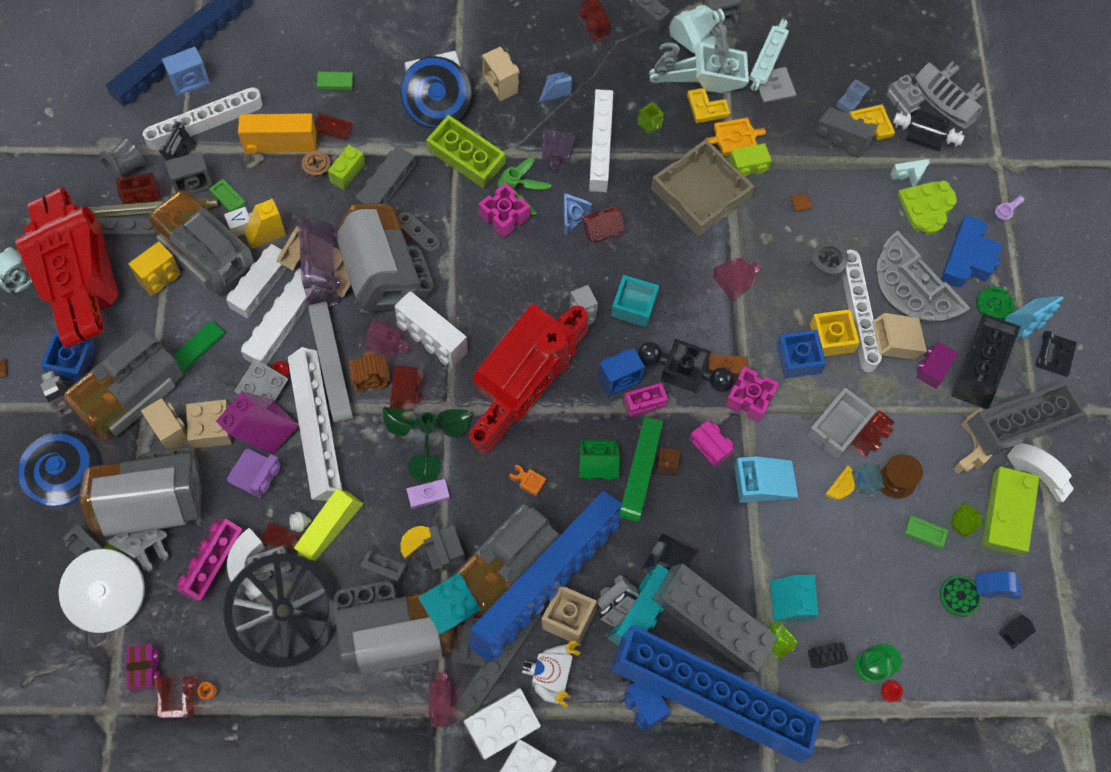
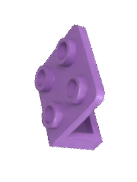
M245 449L227 477V481L261 498L268 490L274 476L278 474L281 465L276 456L270 454L267 458L251 449Z

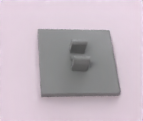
M786 67L772 70L766 85L760 84L758 87L763 103L796 97V92Z

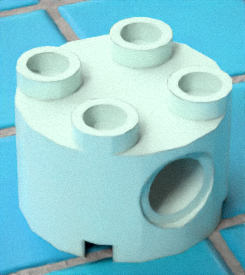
M12 247L6 248L4 252L0 253V286L8 293H11L10 291L17 293L26 289L32 283V280L22 261L21 255L18 250H14Z

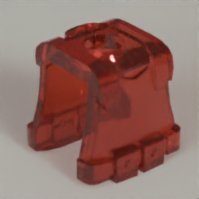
M156 677L154 685L158 688V703L155 706L156 715L165 718L192 716L195 713L193 692L194 687L197 686V677H183V711H168L170 679L168 677Z

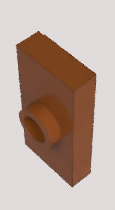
M711 354L708 361V369L714 371L720 367L727 368L732 372L733 376H739L744 366L747 367V357Z

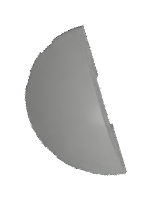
M896 231L886 241L880 258L877 261L876 273L882 294L895 309L907 316L924 321L949 320L970 310V307L946 282L943 283L921 259V255L899 231Z

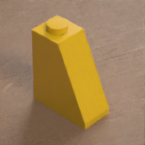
M273 199L254 206L245 230V235L251 249L286 236L280 214Z

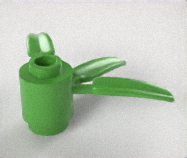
M534 157L526 159L517 168L510 167L506 169L497 182L499 188L507 183L513 190L518 183L524 184L525 188L536 190L549 189L552 185L527 179L520 180V177L533 165ZM516 192V199L521 197L530 206V204L520 194ZM530 206V214L536 215L537 212Z

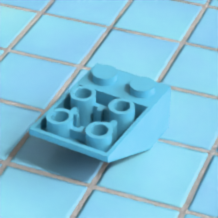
M1062 296L1035 298L1008 315L1005 321L1021 326L1016 341L1020 338L1026 339L1033 333L1034 329L1040 330L1047 324L1046 321L1053 317V313L1061 307L1059 304L1064 298Z
M766 457L737 458L734 470L739 503L798 498L791 460Z

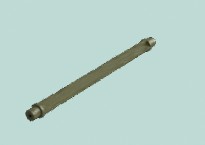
M200 198L88 208L95 217L198 210L196 206L198 203L205 209H211V207H218V199Z

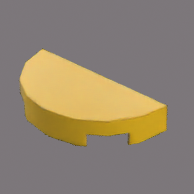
M847 465L827 491L826 497L840 500L848 497L853 492L856 486L854 471L849 465Z
M413 527L404 534L400 545L401 553L405 560L424 545V540L431 538L429 527Z

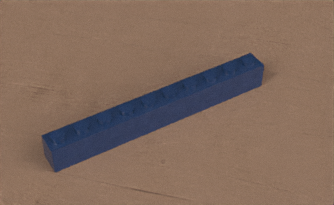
M211 0L109 81L106 84V88L110 96L123 107L131 103L138 95L145 92L148 87L167 73L162 61L163 58L193 47L198 49L201 44L210 39L220 29H223L227 23L235 19L243 10L247 9L252 4V0Z

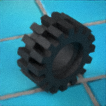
M843 642L825 644L807 651L811 667L815 669L834 666L849 660Z

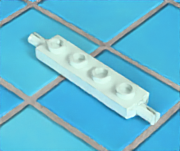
M784 19L780 21L779 26H772L752 70L749 80L754 81L751 89L754 91L758 90L760 84L766 85L787 39L789 31L785 27L788 22L784 21Z

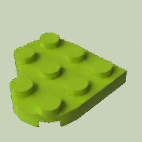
M947 181L930 182L902 189L897 193L911 225L915 230L919 229L921 232H926L925 235H934L942 230L947 222L946 214L951 211L957 202L956 194Z

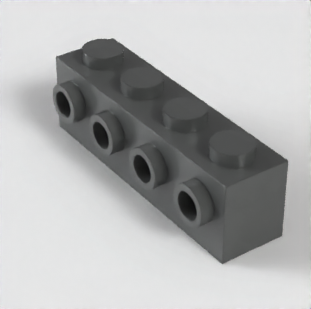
M398 146L393 151H390L383 164L377 167L373 177L367 180L363 190L357 193V208L376 209L379 214L415 167V156Z

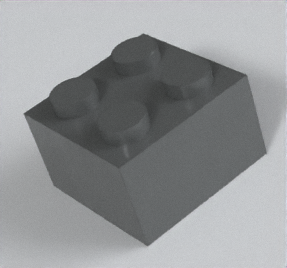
M201 151L165 161L178 199L207 191L213 186Z

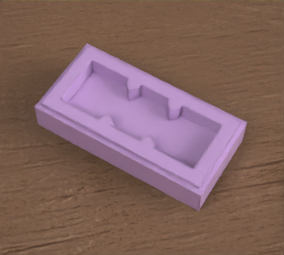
M445 479L407 488L411 509L450 499Z

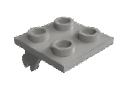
M160 529L118 534L108 540L112 546L134 558L137 557L144 570L147 569V572L152 570V565L148 561L144 549L150 545L154 547L160 559L163 558L166 561L169 558L161 542L162 539L167 537V534Z

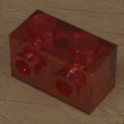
M582 1L581 9L579 10L580 16L584 20L593 40L609 36L611 22L600 1Z
M153 172L116 178L117 193L122 204L152 202L160 199L158 182Z
M616 206L581 217L585 235L593 242L601 241L606 236H617L620 232L625 231L621 210Z
M395 365L390 408L413 410L414 404H418L419 392H415L416 386L420 387L421 375H417V367Z
M879 410L856 436L851 446L866 457L871 451L876 452L882 445L881 439L883 437L887 439L893 432L891 427L894 421Z

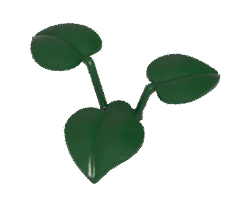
M383 407V421L390 433L396 436H405L408 434L409 428L415 429L418 425L420 430L425 433L424 456H413L409 460L408 471L421 484H428L434 481L440 473L441 462L435 455L428 456L429 433L434 431L436 425L438 429L443 428V433L449 437L462 436L468 429L472 412L462 409H449L439 413L437 419L434 414L425 412L416 422L415 413L407 407Z

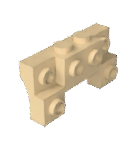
M296 226L276 262L294 270L300 261L323 272L324 275L331 278L327 290L343 298L351 283L340 250Z

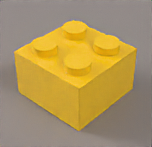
M157 242L128 263L139 284L151 296L160 292L165 285L176 280L181 274L174 257L160 242Z
M851 309L813 315L810 328L811 330L818 331L824 357L855 353L860 342Z

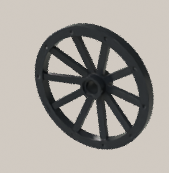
M283 553L258 558L240 570L228 587L223 603V621L227 635L242 655L257 664L273 668H283L303 663L316 655L324 647L336 624L334 596L336 593L331 581L323 570L306 558ZM280 562H289L302 566L286 598H284ZM273 563L278 599L252 574L253 571ZM309 570L323 587L291 602ZM246 577L268 599L271 605L235 598L239 586ZM326 593L328 616L295 610L296 607ZM233 604L269 611L268 614L234 627L232 617ZM284 604L287 607V613L280 617L277 614V608ZM293 616L326 622L321 635L315 643ZM273 619L253 651L238 636V633ZM287 622L309 646L304 652L292 657H288ZM278 623H280L282 658L275 659L259 655Z

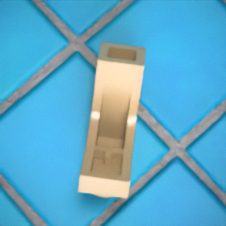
M982 408L968 416L961 424L972 437L974 449L971 454L954 467L958 475L963 471L968 473L974 467L979 470L992 456V454L986 456L967 423L978 412L983 411Z

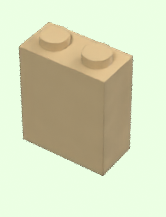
M884 313L872 321L880 355L915 360L927 352L919 318Z

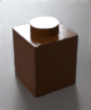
M660 448L656 474L675 477L678 470L680 451Z

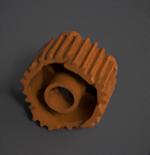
M366 352L363 354V358L360 357L359 359L349 361V370L355 391L365 392V388L371 389L374 387L375 390H381L387 387V382L391 377L385 356H377L374 352Z

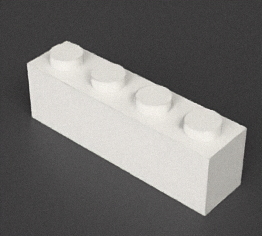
M271 244L268 249L266 248L262 252L259 260L252 264L247 275L240 279L238 286L230 291L226 300L230 309L247 319L251 316L288 269L276 262L282 251L280 248Z

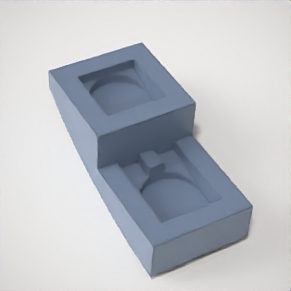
M855 80L838 101L836 107L848 114L851 111H855L869 92L870 87Z

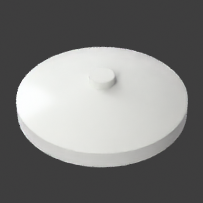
M109 549L92 550L77 557L66 568L59 585V600L66 617L77 627L95 633L114 631L128 624L140 610L145 595L144 578L137 564L127 555Z

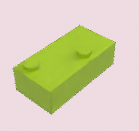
M449 115L426 140L427 150L483 189L505 165V153Z
M999 467L993 472L982 540L983 548L1016 556H1023L1029 552L1040 476L1004 467Z

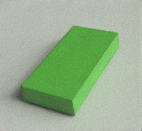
M318 72L317 89L352 90L353 72Z
M221 179L209 188V192L218 199L228 212L247 205L245 200L224 179Z
M911 515L903 535L942 549L949 530Z

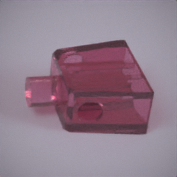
M737 258L716 266L712 276L730 300L734 302L754 285L756 279L754 273L758 272L760 268L756 261L747 265L743 258Z
M373 318L366 334L364 348L393 357L396 350L406 354L410 343L400 340L402 333L400 330Z
M445 673L435 674L434 682L429 683V719L431 727H452L451 682H447V674Z

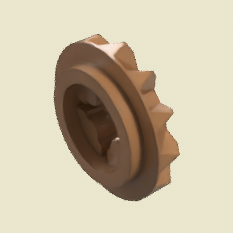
M322 151L307 153L301 163L302 169L306 174H310L313 177L315 175L322 176L331 167L330 158ZM314 160L319 164V168L314 165Z

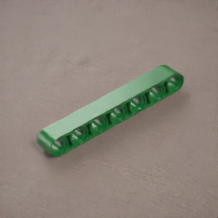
M644 416L619 518L639 523L663 420Z

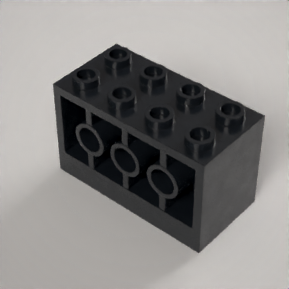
M983 313L951 397L989 409L1021 326Z

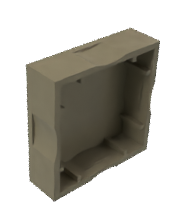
M707 139L687 152L682 159L672 163L655 175L651 189L698 237L751 199L755 188L738 169L726 161L724 156Z

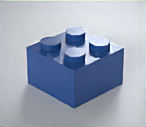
M817 330L780 335L776 345L784 378L822 373L826 362Z
M54 332L41 368L45 373L53 371L55 376H59L61 379L85 383L97 348L92 340L88 339L68 349L62 344L59 334Z
M635 348L625 349L617 356L607 357L599 364L598 380L607 397H610L642 383L645 366Z
M633 683L626 688L623 702L627 709H632L635 714L634 721L639 729L643 728L644 732H647L667 720L671 712L660 694L637 683Z

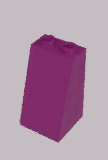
M241 391L216 420L229 435L271 454H275L299 426L274 400Z

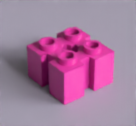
M507 183L495 191V197L492 198L489 195L478 203L479 215L488 224L493 222V229L502 238L514 230L515 223L520 226L530 218V206L521 197L516 199V192Z
M744 366L736 385H734L727 399L725 407L738 413L740 410L746 411V417L760 423L779 383L766 376L762 380L757 377V372Z

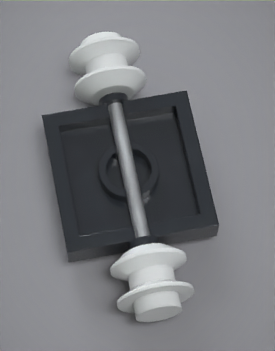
M918 109L914 114L913 120H911L910 113L905 116L901 111L900 114H896L893 121L896 124L895 128L900 125L905 130L909 125L907 141L940 151L944 139H946L947 145L954 143L956 148L957 145H961L964 138L962 131L956 133L955 128L951 129L949 133L947 132L950 120Z

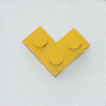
M705 88L688 91L687 97L696 123L730 118L731 113L726 99L709 102Z
M883 104L849 113L850 118L856 120L858 118L864 119V123L873 125V123L878 124L875 132L877 140L890 138L895 134Z

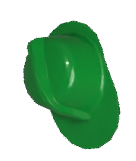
M879 644L863 651L857 656L855 671L860 679L865 682H880L899 671L902 665V658L899 651L892 645Z

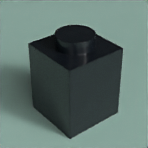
M1022 614L998 634L1013 650L1037 630L1034 628L1032 621Z

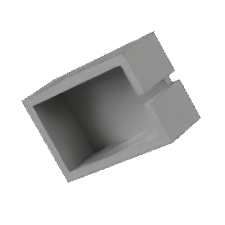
M844 388L811 427L806 437L820 447L824 445V450L838 460L869 423L876 410L847 388Z

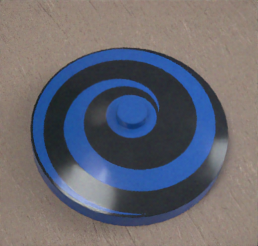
M429 56L416 61L406 71L401 82L400 97L405 111L415 122L428 128H437L447 115L458 121L465 114L471 100V86L466 73L457 63L445 57Z
M69 431L48 433L32 442L22 454L17 469L18 482L25 495L38 505L48 508L70 506L83 499L91 491L93 478L99 477L100 460L93 445L83 436Z

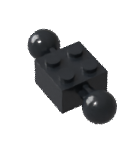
M675 339L669 355L663 353L659 345L654 342H646L638 350V356L644 365L654 366L657 363L665 365L661 381L697 393L702 379L710 381L712 388L719 392L729 390L734 384V376L729 369L720 367L713 371L706 368L711 351Z

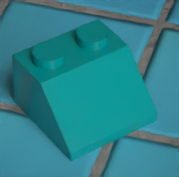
M792 575L770 581L773 621H814L818 616L815 575Z

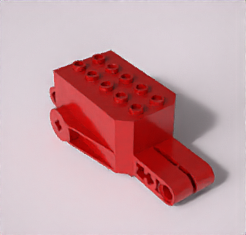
M61 187L46 194V196L28 203L31 223L23 227L25 234L16 238V246L40 299L52 306L59 338L62 344L69 349L105 331L100 311L113 305L118 295V289L100 223L88 207L82 206L79 208L73 204L67 190Z
M532 303L474 373L472 381L476 391L492 403L470 431V440L478 453H489L512 424L524 417L557 375L568 371L571 357L577 351L575 347L588 331V318L584 307L578 305L571 307L557 321Z

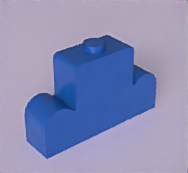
M967 214L964 216L940 279L943 283L946 282L948 285L958 288L963 287L970 276L987 281L994 269L998 268L1001 261L998 257L1002 244L983 237L987 231V225L984 221Z

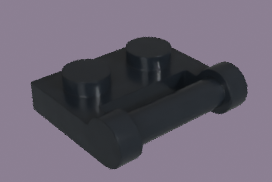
M176 121L174 123L169 138L159 150V153L166 161L189 155L195 144V141L184 129L185 126L181 122Z
M1044 331L1040 356L1036 360L1035 365L1038 368L1067 377L1070 374L1077 342L1057 336L1051 331ZM1053 343L1055 346L1051 362H1048L1047 356L1050 344Z

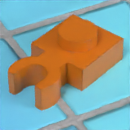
M515 465V470L519 472V475L510 473L509 478L515 482L520 481L519 487L536 497L545 484L546 478L531 469L525 473L521 466Z

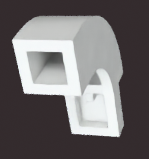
M1021 443L1015 445L1007 455L1015 470L1040 476L1039 478L1047 485L1057 502L1063 503L1072 492L1073 487L1069 482L1071 474L1056 458L1035 446Z
M250 528L236 539L230 549L227 571L231 582L240 570L249 564L248 557L257 555L265 549L262 541ZM247 577L237 590L239 594L244 591L251 601L255 599L260 603L265 599L264 595Z

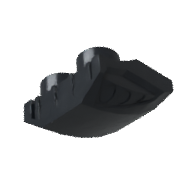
M661 534L643 569L649 571L658 564L667 570H670L672 565L684 564L689 568L698 549L688 547L667 535Z

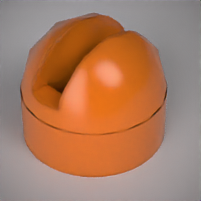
M203 682L198 687V695L202 699H211L217 693L216 686L211 682Z

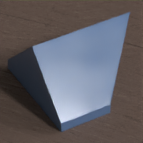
M564 72L548 75L538 103L571 95V76Z
M564 193L563 221L564 234L567 236L591 214L592 203Z

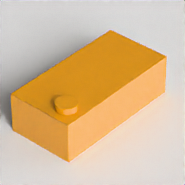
M239 114L238 134L244 153L316 151L317 133L312 114Z

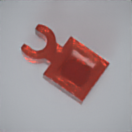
M268 523L261 541L263 544L274 548L281 547L284 544L289 550L295 551V546L290 545V542L292 540L299 541L300 538L296 534L287 535L288 529Z

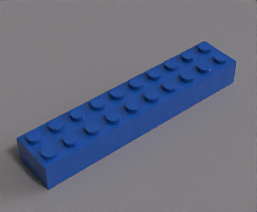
M603 491L471 628L470 649L488 663L493 658L497 659L502 654L503 648L508 643H513L518 635L517 633L521 629L527 628L531 618L541 613L544 604L548 600L552 601L559 587H565L570 580V576L580 571L583 562L593 557L595 549L598 546L602 547L610 533L614 534L618 530L622 503Z
M631 625L622 635L611 668L612 672L799 763L813 754L821 717L634 625Z

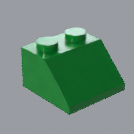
M579 440V477L585 479L604 478L606 480L619 478L620 454L618 440Z

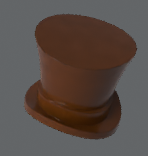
M905 454L893 456L879 472L877 486L883 494L897 499L909 497L914 492L916 485L922 480L923 468L920 462L912 456Z

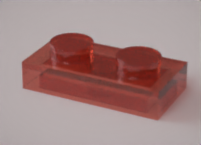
M322 113L318 114L314 123L316 132L347 140L353 127L350 121Z

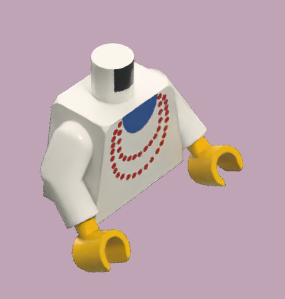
M570 641L566 645H559L544 650L543 653L538 654L537 663L524 661L522 673L533 675L532 686L544 701L559 703L561 706L567 707L563 700L567 697L571 698L565 692L572 661V655L570 654L580 655L581 652L574 650L576 646L581 645L580 643Z

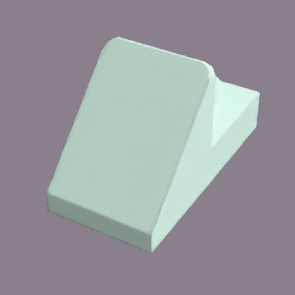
M926 159L895 164L890 173L892 180H903L909 177L912 187H914L926 171L930 161Z

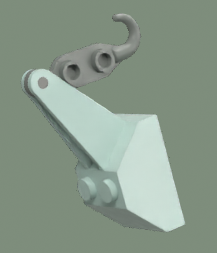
M700 5L696 9L684 11L673 18L669 26L672 38L692 53H695V48L699 43L714 45L716 53L719 54L722 69L728 74L732 73L733 66L729 65L728 67L726 58L729 46L725 38L727 30L725 25L722 24L725 20L722 9L713 11L705 5Z
M672 42L662 44L659 47L660 50L667 47L672 48V50L665 52L654 65V69L649 72L650 81L653 83L700 82L706 91L716 93L744 88L749 83L747 52L734 49L727 51L728 67L729 65L733 66L732 73L728 74L721 67L719 54L716 53L714 45L699 43L695 48L696 57L677 62L679 46Z

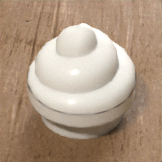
M295 512V514L290 515L291 530L302 532L311 523V519L304 513Z

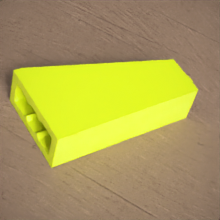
M337 488L294 547L299 551L297 555L316 561L364 503L351 493Z

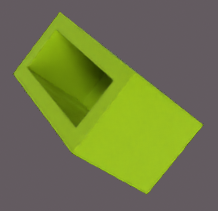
M764 143L731 150L729 162L731 166L738 169L746 177L750 174H761L769 171L771 158Z
M348 145L327 170L330 182L346 190L365 166L363 152Z

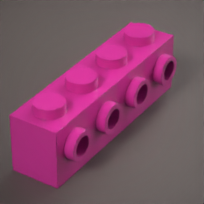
M227 519L214 521L209 529L211 533L208 538L203 539L198 549L200 551L198 555L190 560L188 564L189 570L186 575L183 574L178 580L177 585L179 587L176 591L193 601H201L242 528Z

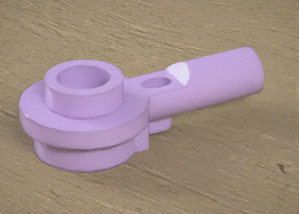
M1018 196L1011 203L1006 202L997 206L995 215L1004 221L1011 219L1013 210L1024 202V198Z

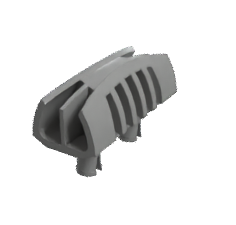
M953 61L943 71L928 63L915 77L917 83L914 86L922 91L921 95L941 114L958 126L966 129L981 114L983 107L975 100L985 92V88L979 89L980 84L977 83L969 93H966L949 79L959 70L958 65L952 68L954 65Z

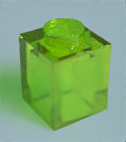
M651 102L639 110L638 123L649 134L662 126L664 113L654 102Z

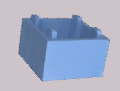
M196 47L162 59L177 96L210 84L203 61Z

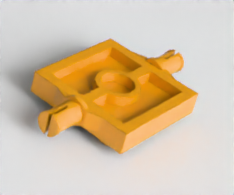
M743 118L715 123L714 131L716 137L706 139L711 144H718L723 156H729L731 150L757 145L756 136H762L766 133L765 128L754 130L750 125L749 119Z

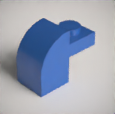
M993 571L976 575L977 595L986 598L1006 596L1012 599L1022 598V584L1020 578H1017L1014 572Z

